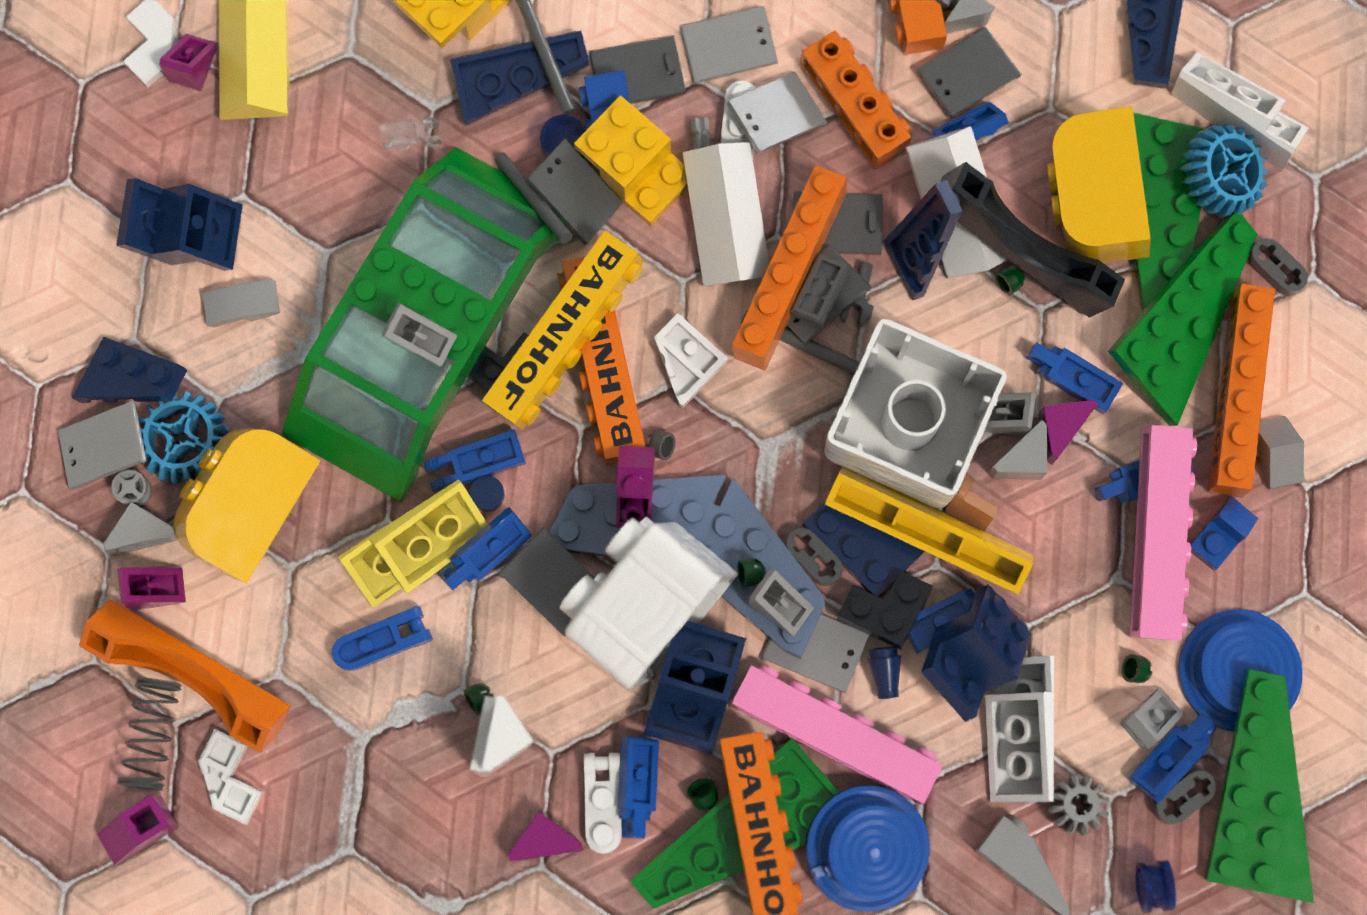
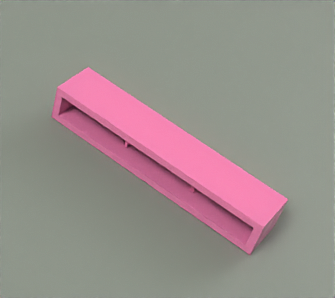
M1158 425L1141 428L1130 637L1182 641V634L1187 629V615L1183 613L1184 598L1186 599L1189 593V580L1185 577L1186 563H1189L1191 558V545L1187 542L1188 528L1191 527L1193 522V510L1189 507V496L1195 486V475L1191 472V459L1195 457L1197 451V441L1193 437V428Z
M760 664L758 669L752 665L750 666L730 707L793 738L797 742L866 778L899 793L918 805L925 803L943 767L942 764L936 762L938 757L936 754L922 747H918L917 751L904 745L906 739L892 731L886 730L885 734L880 733L872 728L874 723L871 720L856 713L852 718L840 712L842 706L831 699L823 697L819 701L809 696L810 689L798 682L791 681L788 685L778 680L779 673L765 665Z

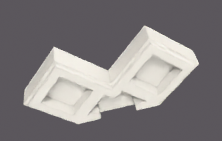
M144 0L126 16L127 20L147 41L128 56L123 63L147 88L165 74L159 65L160 58L173 47V36L175 35L174 18L156 0Z
M214 729L198 760L210 794L212 807L214 810L248 825L264 793L233 778L248 746Z

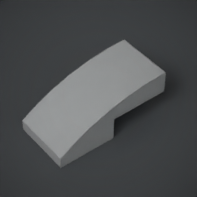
M273 279L241 283L202 293L206 324L210 327L215 328L243 319L252 322L280 313L276 281Z

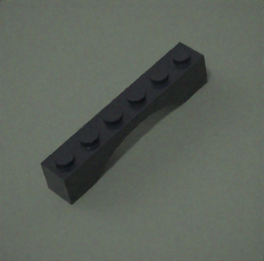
M967 162L943 175L940 182L947 180L952 191L957 194L960 201L962 214L958 223L1090 318L1114 307L1125 281L1122 276L1100 260L1066 250L1029 229L1005 206L996 191L993 181Z

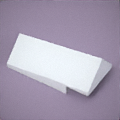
M1199 52L1181 70L1171 93L1173 97L1212 124L1218 126L1233 124L1234 128H1244L1245 135H1254L1253 144L1262 145L1259 151L1260 156L1267 158L1266 161L1281 171L1284 170L1309 129L1305 125L1279 112L1286 100Z
M971 126L905 147L920 199L936 183L941 181L943 175L964 162H967L986 176ZM957 222L941 260L946 277L953 278L990 270L1008 260V258Z
M750 142L716 144L683 152L703 287L763 278L769 266Z
M1054 656L1024 657L1018 679L993 689L994 694L985 695L990 802H1053Z
M485 696L470 767L471 771L481 777H488L526 751L533 743V739L503 696H497L496 698Z

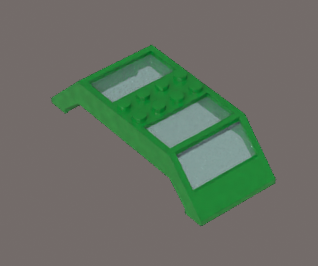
M456 147L413 181L305 357L281 433L284 438L401 503L419 474L418 470L434 431L538 257L555 240L558 241L557 237L504 172ZM397 303L458 335L442 367L394 345L381 335Z

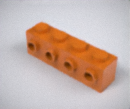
M834 30L802 50L800 64L873 168L877 169L906 150L905 147L910 144L912 132L905 119L902 117L898 119L891 109L893 105L889 96L883 90L879 92L876 88L869 68L865 64L860 65L854 57L855 51L846 37L841 38L837 31Z

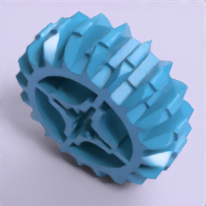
M1233 124L1214 125L1198 132L1194 136L1195 139L1186 144L1189 151L1182 155L1183 159L1187 162V164L1180 168V170L1187 174V178L1182 183L1189 184L1191 188L1187 196H1196V206H1205L1206 213H1216L1217 217H1225L1235 211L1237 214H1241L1242 211L1251 209L1255 206V202L1263 197L1261 190L1268 186L1263 179L1269 173V171L1263 168V163L1267 158L1261 157L1259 154L1262 145H1254V135H1245L1244 128H1234Z
M185 391L181 400L176 393L170 402L157 401L160 406L156 409L151 405H146V410L151 415L148 418L139 416L138 419L144 426V429H141L147 461L142 464L149 463L146 470L150 474L158 472V479L163 482L170 477L174 485H179L182 476L186 482L189 479L194 480V474L198 475L202 469L198 467V464L204 453L209 448L213 450L223 438L220 436L229 432V427L221 424L225 416L222 412L215 413L217 406L212 401L205 404L206 398L201 394L193 400L192 394L189 391ZM186 413V415L182 414L181 418L175 423H164L174 415ZM200 416L204 418L207 424V442H203L196 435L199 427L197 421ZM184 432L194 443L188 440L184 443L180 440V443H178L170 433L178 436L180 433L183 435ZM158 433L167 439V445L164 450L167 454L164 460L160 458L156 448ZM189 452L200 453L188 462L177 463V461H182L183 457Z

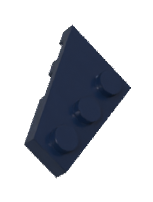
M103 337L72 398L79 403H90L91 400L117 402V400L133 399L136 402L172 401L187 369L174 362Z
M825 502L802 524L806 529L811 530L839 558L842 566L870 594L877 597L896 581L900 571L905 572L925 552L825 505Z

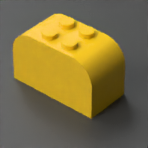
M1128 106L1082 113L1067 119L1058 128L1054 136V162L1047 163L1050 193L1058 194L1051 196L1055 226L1062 225L1063 239L1067 249L1079 255L1100 260L1103 263L1150 257V231L1133 107Z
M239 429L228 433L217 443L213 450L207 449L199 461L198 467L202 469L195 480L189 479L179 495L183 500L174 517V531L178 542L193 556L229 577L247 584L321 460L280 435L268 430Z

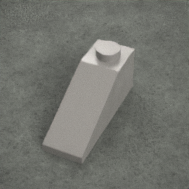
M1013 815L1009 819L1005 816L999 817L974 852L1055 915H1069L1071 912L1034 838L1026 833L1029 827Z

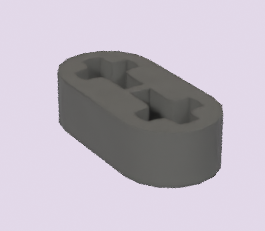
M1265 238L1254 244L1248 257L1249 263L1276 291L1282 295L1292 296L1304 288L1308 279L1307 271L1278 242ZM1267 249L1270 250L1272 253L1269 257L1270 259L1262 261L1259 258L1261 253ZM1295 274L1297 277L1294 280L1295 283L1287 285L1284 282L1286 275Z
M798 528L789 534L786 547L807 575L821 586L826 587L835 584L839 580L843 569L839 558L809 529ZM798 537L802 540L807 537L810 540L807 547L813 555L810 557L804 550L796 552L794 550L796 545L794 538ZM816 558L825 565L829 562L834 564L832 570L834 576L832 578L829 575L819 576L820 566L814 561Z
M1203 770L1193 771L1185 775L1159 804L1154 802L1153 811L1156 818L1165 824H1177L1185 820L1214 797L1217 790L1214 777L1209 772ZM1193 778L1197 781L1205 780L1207 784L1203 788L1206 793L1205 795L1201 793L1193 794L1191 797L1187 795V792L1195 786L1192 781ZM1181 797L1184 802L1175 809L1178 815L1176 817L1173 814L1165 815L1163 810L1167 806L1164 801L1167 799L1169 802H1172Z

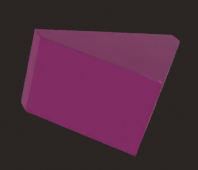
M185 34L160 58L159 65L169 82L202 91L217 51L218 43Z
M1087 400L1044 406L1038 413L1039 421L1043 420L1047 424L1048 463L1053 465L1098 405L1095 401Z
M121 567L117 569L121 604L132 611L186 602L182 568Z
M539 812L510 851L509 861L515 862L583 851L582 843Z

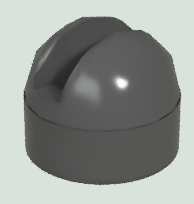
M654 431L649 434L648 437L651 439L649 444H645V446L655 447V458L669 459L675 449L676 441L674 435L665 431Z

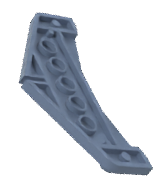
M727 474L654 480L652 522L678 523L737 573L738 561L740 559H758L765 567L766 574L770 568L775 569L814 607L811 614L793 637L749 607L750 596L758 585L743 588L737 576L721 596L770 637L771 641L784 652L801 659L825 604L824 596L736 480L732 479L720 506L714 503L727 478ZM617 482L578 485L572 488L549 534L568 552L609 556L605 550L621 529L616 528Z

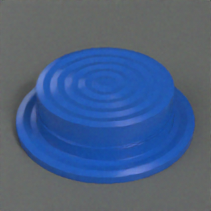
M1227 610L1206 618L1188 635L1179 656V681L1188 703L1198 715L1203 713L1213 720L1215 727L1229 732H1234L1247 668L1285 676L1290 710L1299 696L1303 677L1301 658L1289 634L1274 620L1249 610Z
M875 785L848 788L830 798L813 818L806 840V860L810 874L825 896L846 909L858 912H877L888 909L907 898L921 881L929 859L928 831L918 810L899 793Z

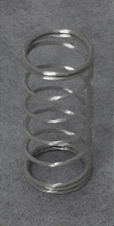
M138 677L136 678L137 682H135V687L138 690L168 700L134 701L131 705L139 711L164 719L131 720L127 724L135 730L164 739H129L125 741L124 744L131 749L160 758H128L122 760L121 764L123 766L156 777H119L117 784L162 791L164 790L162 788L164 784L151 781L166 779L163 775L129 765L125 762H162L169 760L165 755L142 749L129 743L172 741L171 737L137 727L133 723H173L176 720L173 717L141 708L135 704H176L179 702L178 699L142 687L166 691H181L180 687L182 685L166 680Z

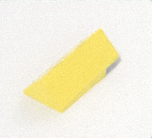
M219 0L220 119L288 116V89H290L287 0Z
M458 479L338 556L342 568L374 609L401 588L408 594L451 562L449 558L455 551L483 529L487 522L462 482Z

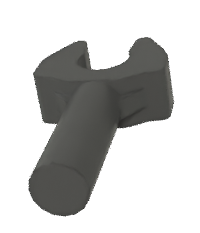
M860 262L858 273L869 283L873 265L868 262ZM866 293L839 315L842 323L846 322L849 309L853 307L861 311L859 327H862L869 321L874 306L865 299Z

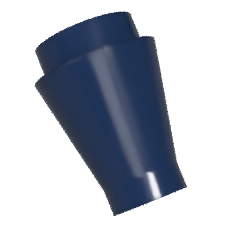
M893 646L869 649L870 658H867V662L877 689L878 699L899 697L898 689L902 655H898L897 648Z

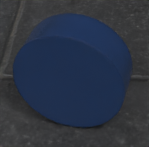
M492 476L477 478L469 489V495L478 510L483 512H491L498 509L505 498L501 482Z

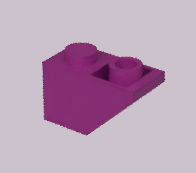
M620 446L617 465L616 528H622L632 518L639 523L645 517L652 521L655 447Z
M151 795L119 814L97 836L112 863L116 866L179 827L163 798Z

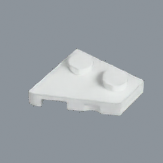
M678 313L654 337L677 402L682 409L728 362V358Z

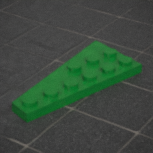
M1133 113L1150 231V257L1136 259L1138 270L1137 282L1142 312L1193 253L1202 207L1196 206V196H1187L1191 188L1189 184L1182 183L1187 178V174L1180 170V168L1187 164L1182 157L1186 151H1189L1186 144L1195 139L1194 136L1198 132L1206 129Z
M1236 211L1232 212L1231 215L1225 216L1108 350V353L1169 426H1178L1258 235L1244 216L1237 214Z
M1247 668L1204 879L1209 882L1314 903L1286 678L1283 675Z
M792 738L774 754V760L769 761L771 775L778 774L782 795L776 796L778 811L785 810L789 831L783 832L785 847L792 846L794 850L806 845L807 834L813 818L819 809L830 798L838 794L839 791ZM729 794L630 880L653 909L744 871Z

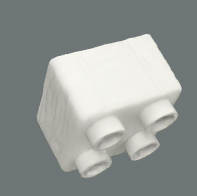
M882 319L877 323L872 333L869 344L865 349L841 407H839L836 418L828 432L824 449L825 456L834 464L881 483L924 504L943 508L952 501L960 489L970 462L983 436L991 412L996 406L999 394L1007 380V374L997 366L953 349L888 319Z
M645 517L639 523L632 518L620 529L605 550L610 557L618 562L608 576L601 572L594 579L586 575L569 592L559 608L572 619L565 628L567 637L629 691L653 680L663 668L671 639L687 621L699 624L739 575L726 562L676 522L654 523L648 517Z

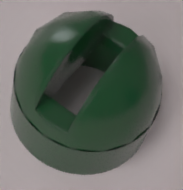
M1008 265L997 271L995 278L1000 288L1007 295H1012L1023 286L1025 275L1018 266Z
M746 558L738 561V577L741 586L744 588L760 584L766 575L762 562L756 558Z
M1130 654L1122 663V676L1127 682L1145 683L1152 676L1153 672L1150 671L1152 664L1144 656Z
M474 684L463 690L468 704L476 715L482 713L485 696L494 698L493 693H489L490 687L485 684Z
M698 779L688 787V797L697 809L708 810L716 804L718 792L711 779Z

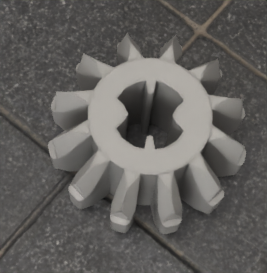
M1076 774L1069 776V785L1063 780H1059L1056 786L1062 794L1053 792V801L1058 802V805L1048 807V813L1059 812L1061 815L1055 819L1054 825L1058 827L1067 821L1066 834L1072 835L1077 827L1081 836L1088 835V824L1094 830H1099L1101 824L1096 816L1099 818H1108L1109 812L1100 809V805L1110 802L1109 797L1098 798L1097 796L1103 790V785L1097 784L1090 789L1092 780L1088 775L1083 777L1081 783H1079ZM1080 796L1082 797L1081 804L1086 806V810L1079 811L1077 814L1075 813L1076 807L1071 804V801L1079 799Z

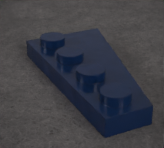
M1127 0L1134 85L1168 89L1183 0Z
M582 30L546 38L562 78L589 66ZM533 41L450 59L466 126L551 85Z
M947 180L936 183L883 241L912 300L924 297L962 214L959 198L952 191Z

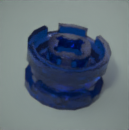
M563 114L549 119L544 124L540 134L543 156L546 158L561 140L565 138L574 147V143L586 131L581 121L573 116Z
M1156 861L1155 865L1148 866L1145 862L1137 863L1135 883L1142 912L1151 913L1152 906L1153 908H1161L1163 911L1175 910L1176 886L1169 861Z

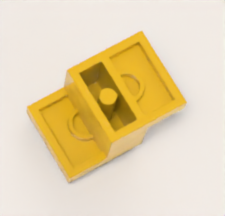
M512 0L393 1L400 10L443 48L459 32L470 41Z
M621 95L574 143V148L600 170V178L617 197L650 227L688 188L684 164L671 153V139Z

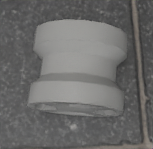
M135 470L121 471L114 477L111 485L113 496L126 507L131 502L139 507H143L152 497L151 483L146 477Z

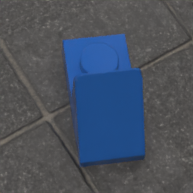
M1230 496L1190 544L1191 553L1213 571L1217 570L1234 548L1249 535L1259 518L1234 497Z

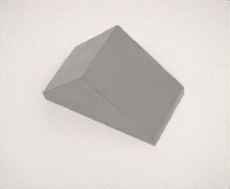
M397 303L381 334L394 345L442 367L458 336Z
M1032 392L999 394L998 401L991 412L984 432L1023 438L1032 426L1036 394Z
M1286 416L1261 420L1257 450L1268 490L1302 483L1304 479L1303 439Z
M1041 420L991 468L988 474L993 479L1042 480L1047 474V424Z
M131 502L103 545L107 553L116 556L178 540L172 526Z
M772 568L767 572L749 600V607L793 637L814 609Z

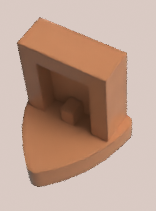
M965 475L959 491L952 501L949 502L946 513L985 532L999 507L970 491L969 489L974 479Z

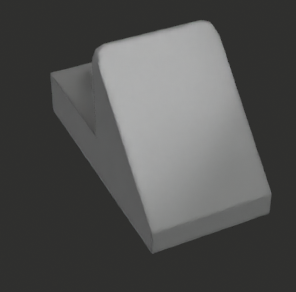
M936 0L941 5L942 10L952 11L945 22L947 34L987 25L995 6L985 0Z
M1160 687L1129 713L1120 724L1142 749L1146 747L1150 749L1166 735L1184 713Z

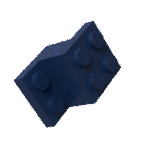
M137 178L128 179L116 246L169 265L198 261L223 271L233 270L243 205L191 184L163 189Z
M987 584L977 589L969 612L936 628L921 673L966 722L977 716L984 693L1018 679L1031 633L1027 625L1022 620H1019L1007 606L1004 598Z
M687 621L671 639L644 729V735L712 755L747 638Z

